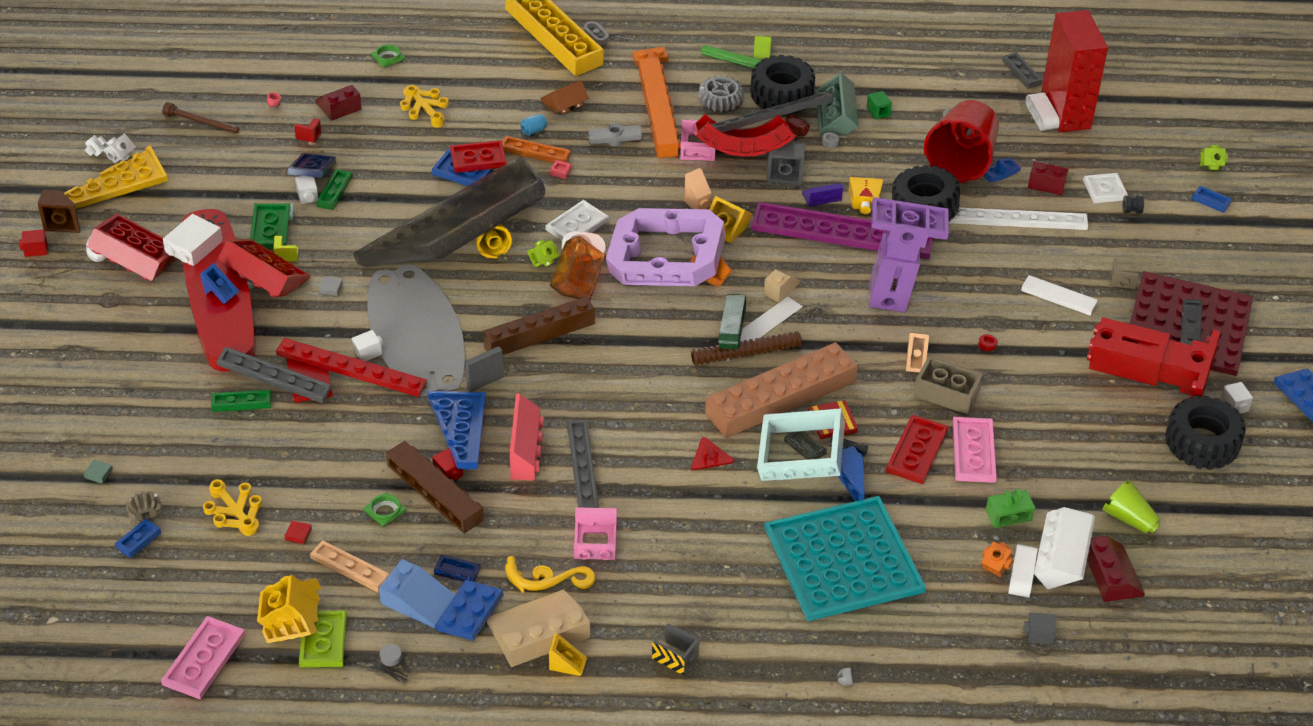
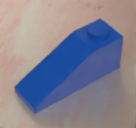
M852 446L842 450L841 472L838 478L853 500L859 501L864 499L865 494L864 459L862 454L858 453L855 447Z

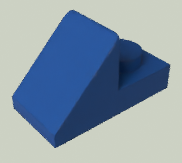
M215 263L200 273L205 293L208 294L212 290L223 304L239 292Z

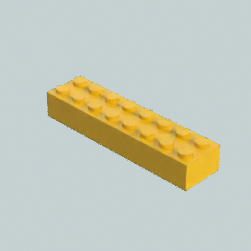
M505 0V10L575 76L603 66L604 49L551 0Z

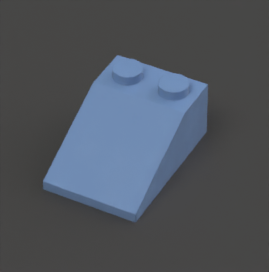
M403 559L379 587L382 605L433 628L436 627L435 624L455 596L454 593L421 567Z

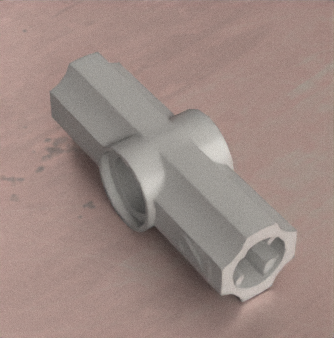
M613 123L607 128L588 130L590 145L608 143L610 146H619L625 141L642 139L640 125L622 127L620 124Z

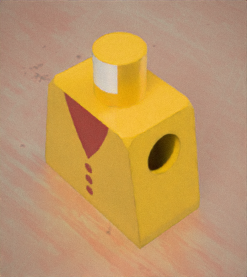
M850 177L848 193L852 208L860 209L862 214L870 213L873 197L881 198L883 179Z

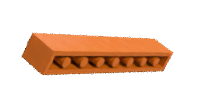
M659 58L639 59V76L657 158L677 157L678 149H681V141L677 139L678 128H675L676 119L672 117L673 106H671V97L667 96L669 91L668 85H666V76L663 75V64H660Z

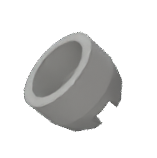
M851 667L841 669L837 674V677H839L838 682L845 686L853 685Z

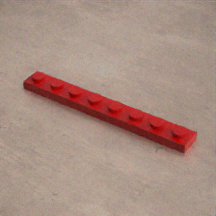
M283 338L276 349L277 356L420 397L427 385V379L287 338Z

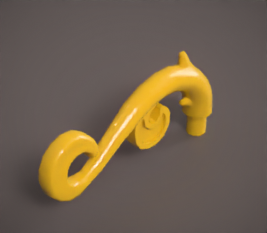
M509 556L505 565L508 580L519 588L522 593L525 590L538 591L551 588L576 573L586 575L584 580H578L575 576L571 578V582L577 588L588 589L595 583L594 572L586 566L570 569L553 577L550 567L544 565L536 566L532 574L535 581H531L521 576L523 573L518 571L515 557Z

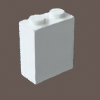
M192 214L163 238L167 254L194 266L223 242L221 227Z

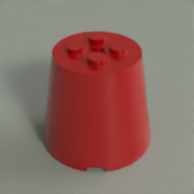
M966 100L958 103L930 129L924 140V156L926 155L929 166H938L940 169H946L948 173L951 172L957 178L959 183H966V181L981 178L988 171L992 163L999 131L997 115L988 105L980 101Z

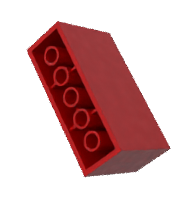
M1089 10L1055 13L1041 93L1046 94L1059 117L1058 132L1092 129L1108 46Z

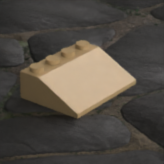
M564 589L492 615L487 620L511 667L548 654L554 634L558 633L571 645L590 638V621L581 606Z

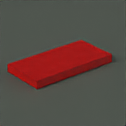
M911 415L887 464L885 472L924 484L949 426Z

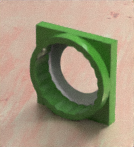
M393 44L382 45L376 51L371 52V56L383 68L405 60V56L400 52V49ZM386 54H392L395 56L393 58L388 59L382 58V56Z
M385 492L374 497L363 508V511L384 527L405 513L407 509L395 496ZM383 505H389L394 509V512L388 515L376 514V510Z

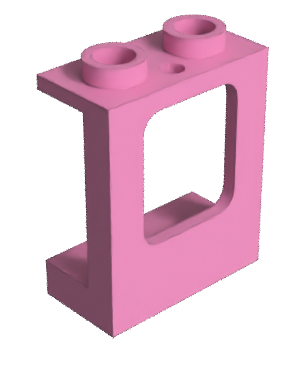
M682 120L680 160L715 161V148L708 146L706 143L688 142L689 136H696L693 125L698 120Z
M576 507L574 559L615 560L617 508ZM584 534H606L608 536V544L583 543Z

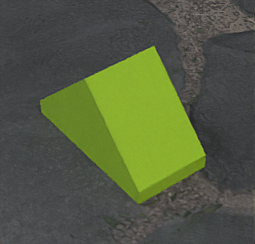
M755 36L753 58L759 60L766 57L769 58L771 37Z

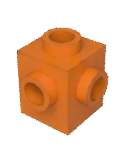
M993 541L991 546H987L983 552L982 557L984 558L981 561L983 569L1002 577L1005 570H1009L1014 562L1011 548L1005 543L1000 542L998 544Z

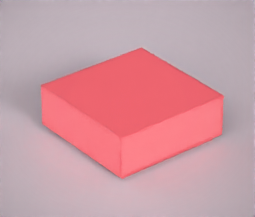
M556 160L549 170V175L566 179L572 170V164Z

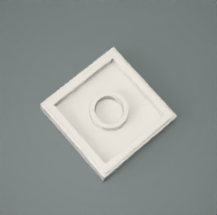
M1118 173L1088 175L1083 178L1093 203L1123 201V197L1128 196Z

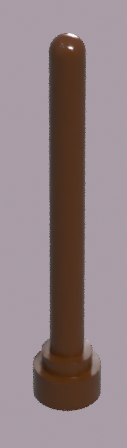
M166 102L162 109L163 115L169 117L177 115L233 133L239 132L237 126L178 109L175 104Z

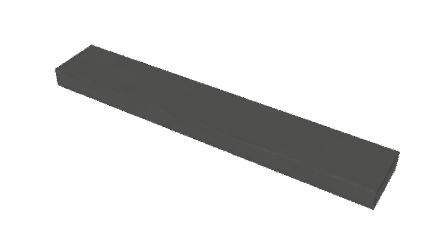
M228 347L224 348L217 360L218 366L320 403L325 402L332 389V386L328 383Z
M587 419L567 421L578 508H599Z

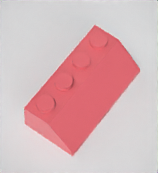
M516 394L510 444V474L513 480H535V473L540 470V460H537V457H541V445H538V443H542L543 431H540V428H544V416H540V408L521 394Z

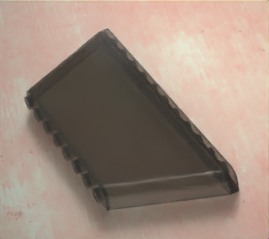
M517 157L355 251L353 255L357 264L364 267L442 259L541 200L545 195V186L540 176L523 157Z

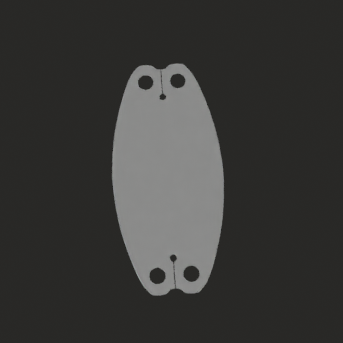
M412 264L402 265L396 270L383 269L376 271L369 284L368 319L370 330H373L376 336H380L384 346L381 347L383 355L381 356L390 369L427 379L429 386L423 390L420 395L421 397L427 396V391L441 389L451 391L457 389L464 375L465 348L459 320L447 297L424 271ZM410 270L415 273V276L412 278H405L403 276L405 271ZM381 276H388L390 281L383 284L378 279ZM446 375H451L455 380L450 384H446L442 379Z

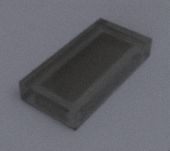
M804 431L791 432L784 437V442L807 460L819 459L826 454V448Z

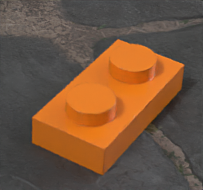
M665 47L632 51V57L636 66H639V59L659 58L660 63L668 62L669 56Z

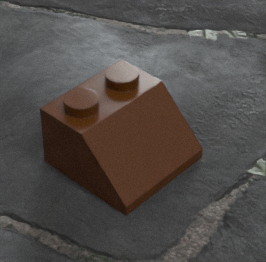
M43 190L38 201L43 229L52 232L80 233L75 203L61 190Z

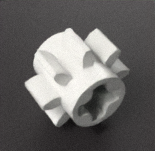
M94 135L85 143L87 146L85 151L90 156L94 154L97 157L104 152L103 150L106 148L104 144L107 142L102 136L97 138Z

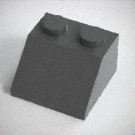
M787 143L781 148L769 152L767 182L802 184L805 144Z

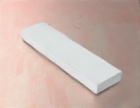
M1028 275L1021 289L1023 292L1090 316L1098 302L1097 299Z

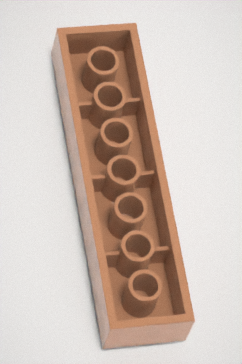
M835 342L706 397L705 414L724 437L728 438L763 423V416L766 414L786 413L856 382L858 366Z

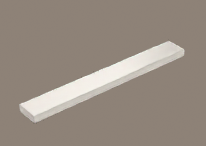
M959 207L957 215L949 222L954 224L1088 229L1087 214Z

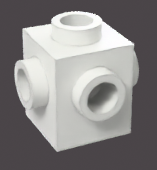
M124 133L117 139L115 137L110 139L106 143L108 146L103 151L115 164L119 160L125 161L130 157L129 152L136 146Z

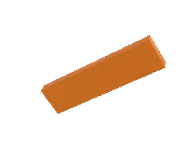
M505 136L502 141L504 152L554 163L556 160L567 163L571 156V150Z

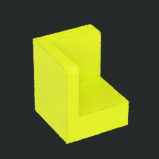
M275 236L274 253L288 262L298 261V246H283L282 236Z

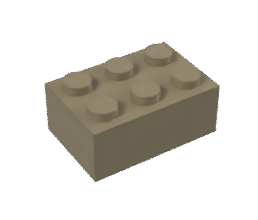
M928 356L915 380L913 396L968 415L981 390L983 373Z

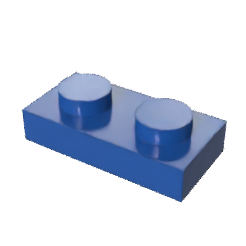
M144 519L115 543L116 549L131 559L161 534V530L148 519Z

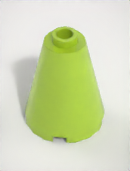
M1129 479L1110 497L1111 503L1109 505L1105 503L1102 508L1108 515L1145 534L1149 532L1153 534L1161 525L1158 523L1160 520L1158 515Z

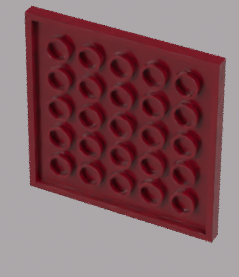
M1143 271L1130 324L1170 334L1169 340L1180 342L1183 299L1203 300L1200 342L1205 343L1207 336L1211 337L1213 329L1221 331L1211 370L1237 376L1253 296Z

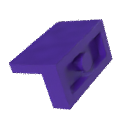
M841 183L810 188L803 190L802 195L809 207L842 201L843 186Z

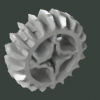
M714 75L713 78L708 77L707 80H703L699 87L698 96L700 103L703 104V107H708V110L728 112L742 104L744 91L742 84H739L738 80H734V77L728 78V76L722 77L721 75L717 77Z

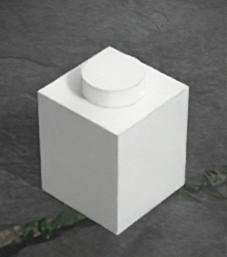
M295 177L300 203L316 202L318 200V193L314 177Z
M373 330L352 338L354 351L359 360L368 361L383 355L381 349L384 346L380 336H376Z
M1239 382L1224 386L1221 401L1228 402L1231 405L1230 407H1235L1239 413L1249 411L1253 397L1244 384Z

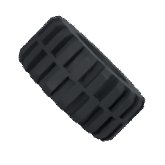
M790 55L766 57L759 61L752 70L751 97L757 106L759 105L761 109H766L814 95L816 78L814 70L806 61L803 62L798 57L794 58Z
M924 165L923 167L914 166L912 169H906L904 173L901 172L894 179L892 200L948 208V219L950 222L959 211L960 186L957 178L951 172L948 173L944 168L940 169L938 166L930 167L929 165Z
M1199 395L1193 396L1191 399L1186 398L1182 402L1177 403L1171 411L1165 440L1170 451L1176 454V458L1180 461H1185V464L1189 466L1194 465L1199 469L1204 467L1207 470H1212L1214 467H1217V469L1232 463L1239 455L1246 431L1244 419L1241 414L1238 415V410L1235 407H1230L1231 405L1226 401L1222 402L1219 398L1215 397L1213 399L1205 395L1203 397H1199ZM1194 429H1206L1215 433L1217 436H1206L1198 433Z

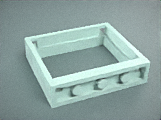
M842 409L764 415L757 464L761 481L840 476L845 427ZM833 429L831 458L767 463L771 433Z

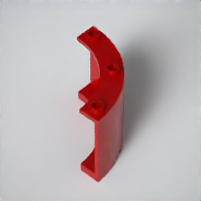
M704 114L693 125L696 136L708 146L735 156L763 155L781 148L796 137L791 127L779 114L760 126L747 129L737 128L726 132H721L713 127L711 124L718 122L711 119L707 114Z

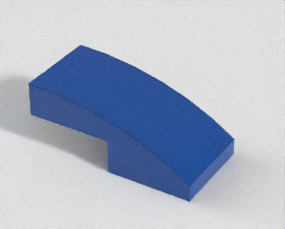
M1012 158L998 159L996 165L990 166L983 176L989 183L1016 174L1021 170V167Z

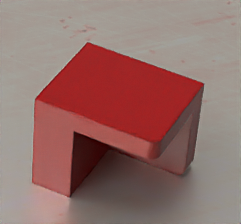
M313 118L309 126L295 124V138L315 143L322 133L320 119Z

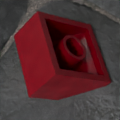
M353 85L330 92L316 99V104L331 121L362 110L360 93Z
M1034 161L1030 172L1028 188L1062 195L1069 169Z

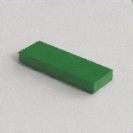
M335 169L316 202L317 207L334 210L353 177L352 172Z
M271 389L212 393L211 395L212 412L271 408Z

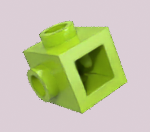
M1210 145V148L1201 149L1200 167H1209V170H1219L1228 161V153H1226L1225 148H1220V145Z
M545 239L534 243L535 247L527 250L534 267L543 264L546 267L554 263V259L559 257L558 248L552 240L545 242Z

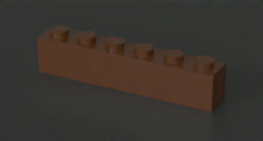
M586 296L483 330L484 347L486 351H489L499 346L502 349L503 355L577 331L595 324V308Z
M403 441L386 452L387 466L462 533L465 534L483 522V508L481 504L471 499L465 490H461L452 479H448L440 468L432 465L430 460L425 456L423 457L413 445L411 446L406 441Z

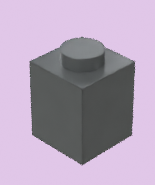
M1029 613L1028 621H1024L1023 628L1024 634H1027L1028 643L1054 644L1057 632L1055 614Z

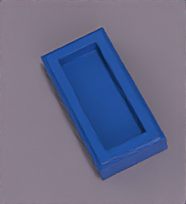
M1203 186L1198 187L1191 199L1223 213L1232 202L1231 198Z

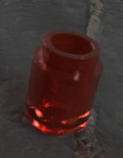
M793 114L787 116L784 120L797 136H806L810 129V124L806 120Z

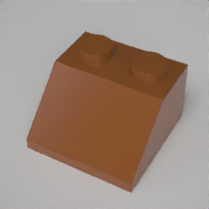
M582 80L553 91L540 99L554 114L557 112L564 114L571 111L570 107L572 106L578 108L585 105L584 101L588 100L589 97Z

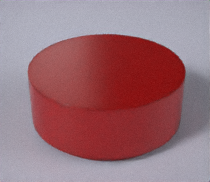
M989 334L980 336L978 341L979 348L984 351H993L998 344L997 339Z

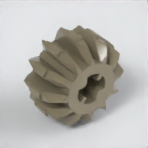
M142 491V493H135L134 497L128 498L126 511L130 520L139 524L144 519L153 521L154 518L160 517L162 504L157 494H153L152 491L147 493Z

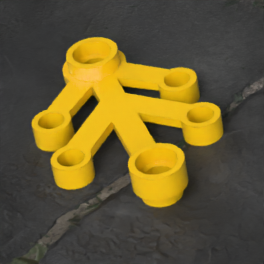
M409 85L404 88L405 100L400 102L401 110H409L411 108V101H416L413 109L409 110V118L411 120L419 118V112L422 107L431 117V125L438 128L445 124L442 113L435 112L430 106H439L440 108L449 106L448 98H439V89L432 88L430 91L420 90L415 85ZM421 96L431 97L432 99L422 98Z
M219 479L212 481L209 486L210 495L214 498H221L227 507L215 506L213 501H207L203 504L204 513L206 515L216 514L213 517L214 525L218 528H239L243 535H254L259 528L256 515L258 509L262 506L261 497L253 495L249 498L250 510L246 516L243 510L248 496L252 493L251 485L249 483L239 485L240 495L236 504L227 493L224 482ZM225 515L236 516L238 520L226 519Z

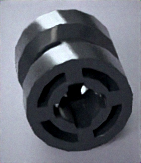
M1124 196L1122 203L1123 213H1130L1131 211L1143 213V196H1136L1135 198Z

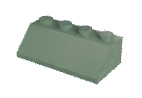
M840 72L816 90V94L825 92L833 95V101L817 105L820 135L832 132L839 136H846L858 127L854 83Z

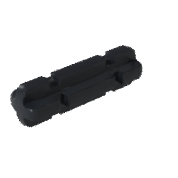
M833 436L831 437L830 443H829V446H830L831 448H832ZM843 439V449L854 446L862 456L867 455L868 445L862 443L858 445V442Z

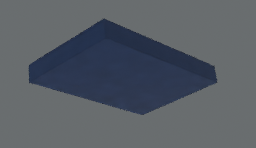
M302 153L288 167V174L323 178L335 165L336 157Z

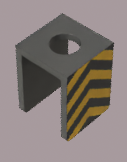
M668 623L665 633L666 643L680 649L685 654L683 655L654 640L652 642V659L685 675L699 657L700 639Z

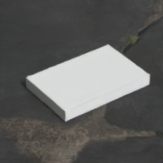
M582 200L545 226L548 232L562 241L563 237L572 231L594 232L609 221V216L585 200Z

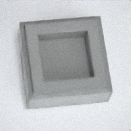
M324 276L319 287V293L338 296L343 284L342 279Z

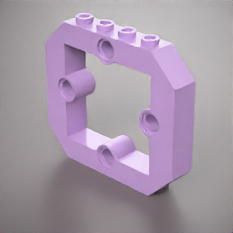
M638 208L617 220L606 256L608 271L623 285L696 286L717 273L726 237L724 221L709 209ZM638 231L667 232L669 234L702 232L692 238L694 255L696 256L695 263L668 262L663 257H656L650 262L630 261V258L636 257L641 253Z

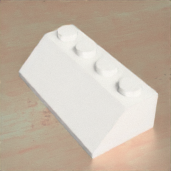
M1065 507L1047 513L1034 575L1047 589L1083 579L1095 521L1094 515Z

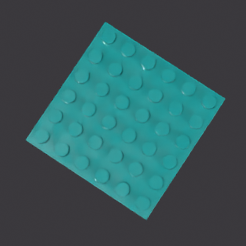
M879 496L764 523V529L807 622L925 593L926 586Z

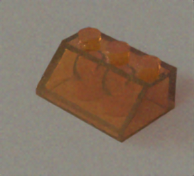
M581 236L565 241L550 287L562 296L575 299L587 296L591 300L606 255Z

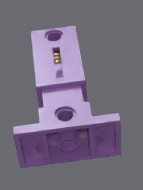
M873 197L871 228L887 230V234H882L869 281V307L906 312L920 266V247L925 248L928 237L947 240L949 235L948 208Z

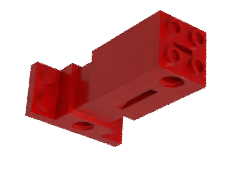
M1102 317L1100 324L1095 325L1093 335L1096 336L1091 338L1088 349H1091L1087 356V361H1090L1089 369L1157 386L1158 381L1180 386V393L1190 395L1189 399L1198 395L1203 397L1215 359L1221 331L1213 329L1211 337L1207 336L1205 343L1193 340L1192 345L1169 340L1170 334Z

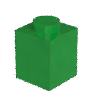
M884 91L868 94L866 108L877 120L891 116L892 102Z

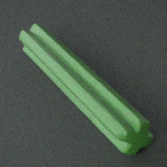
M703 45L701 49L702 55L754 68L761 61L707 45Z

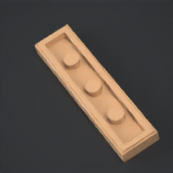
M323 540L310 553L311 559L378 593L379 587L390 575Z

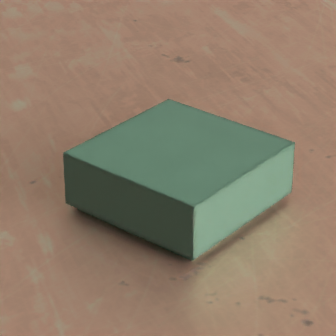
M93 460L84 472V477L103 484L113 470L112 465Z

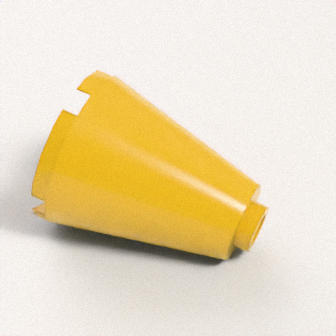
M482 214L476 218V247L481 255L487 258H498V255L507 253L512 244L509 230L489 215Z

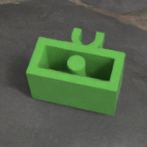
M1018 488L1011 493L1008 490L1004 494L988 497L986 512L994 528L1033 520L1035 506L1027 490H1020Z

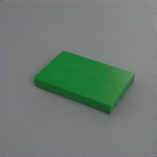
M254 203L250 239L267 249H274L275 236H282L283 246H287L291 211L290 203Z

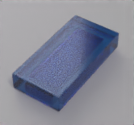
M441 555L434 568V575L462 582L465 580L475 582L481 565Z

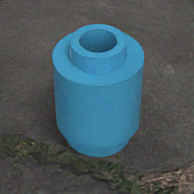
M536 114L523 119L520 127L522 132L529 136L543 131L547 127V121L544 115Z

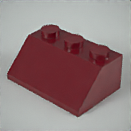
M1109 536L1091 538L1087 563L1104 602L1143 597L1145 595L1124 546Z

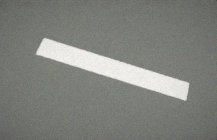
M786 297L744 327L740 341L755 340V338L762 337L803 306Z

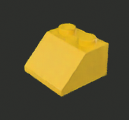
M715 196L709 208L711 212L724 221L725 241L732 243L746 229L753 214Z

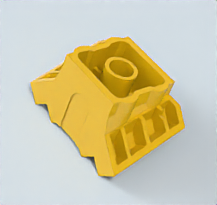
M293 575L285 576L274 585H268L260 592L257 622L263 625L262 633L267 643L282 642L287 639H296L297 637L302 638L318 632L314 622L319 621L317 609L321 599L317 590L322 588L317 578L301 581Z

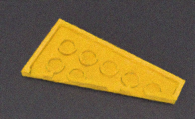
M149 145L145 148L146 151L140 154L138 152L133 154L132 158L128 161H120L101 172L100 176L94 180L90 178L86 180L85 185L81 187L76 186L64 194L75 203L77 209L167 182L168 177L152 147Z

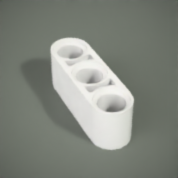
M1036 93L1027 95L1026 106L1039 129L1044 131L1059 128V117L1046 94Z
M1017 544L1008 594L1030 597L1038 548Z

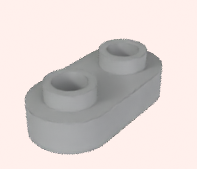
M590 21L584 24V32L599 46L608 43L609 34L599 23Z

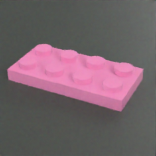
M953 417L955 481L996 483L993 419Z
M207 616L162 678V685L201 700L244 638L245 630Z

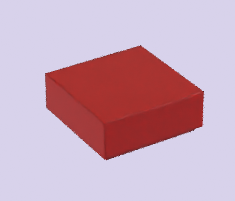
M292 520L284 535L285 540L305 544L312 530L311 524Z

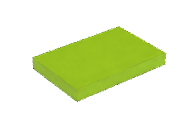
M317 611L319 621L314 622V625L318 632L301 638L299 668L343 667L347 611Z

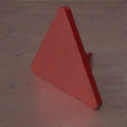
M702 437L691 469L699 470L732 464L734 459L706 437Z

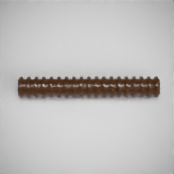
M798 331L794 333L789 332V334L784 333L783 335L778 334L777 336L772 335V337L767 336L766 338L761 337L760 339L755 338V340L740 341L739 349H719V345H715V347L709 346V348L704 347L703 349L698 348V350L692 349L691 358L693 364L698 366L699 363L703 365L704 362L709 364L710 361L715 363L716 360L718 362L722 359L726 361L727 358L729 360H732L733 357L738 359L739 356L741 358L744 355L749 357L750 354L755 356L756 353L760 355L761 352L766 354L767 351L772 353L773 350L775 352L779 349L783 351L784 348L786 350H789L790 347L792 349L795 347L800 348L802 339Z

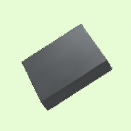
M499 346L465 361L466 384L470 392L503 378V353Z

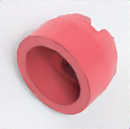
M271 92L267 95V103L270 107H277L280 104L281 96L278 93Z

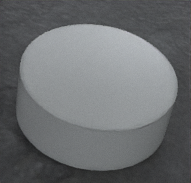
M832 132L825 133L822 136V145L827 148L837 147L839 145V136Z
M395 644L385 645L380 650V660L386 666L397 665L402 659L401 649Z

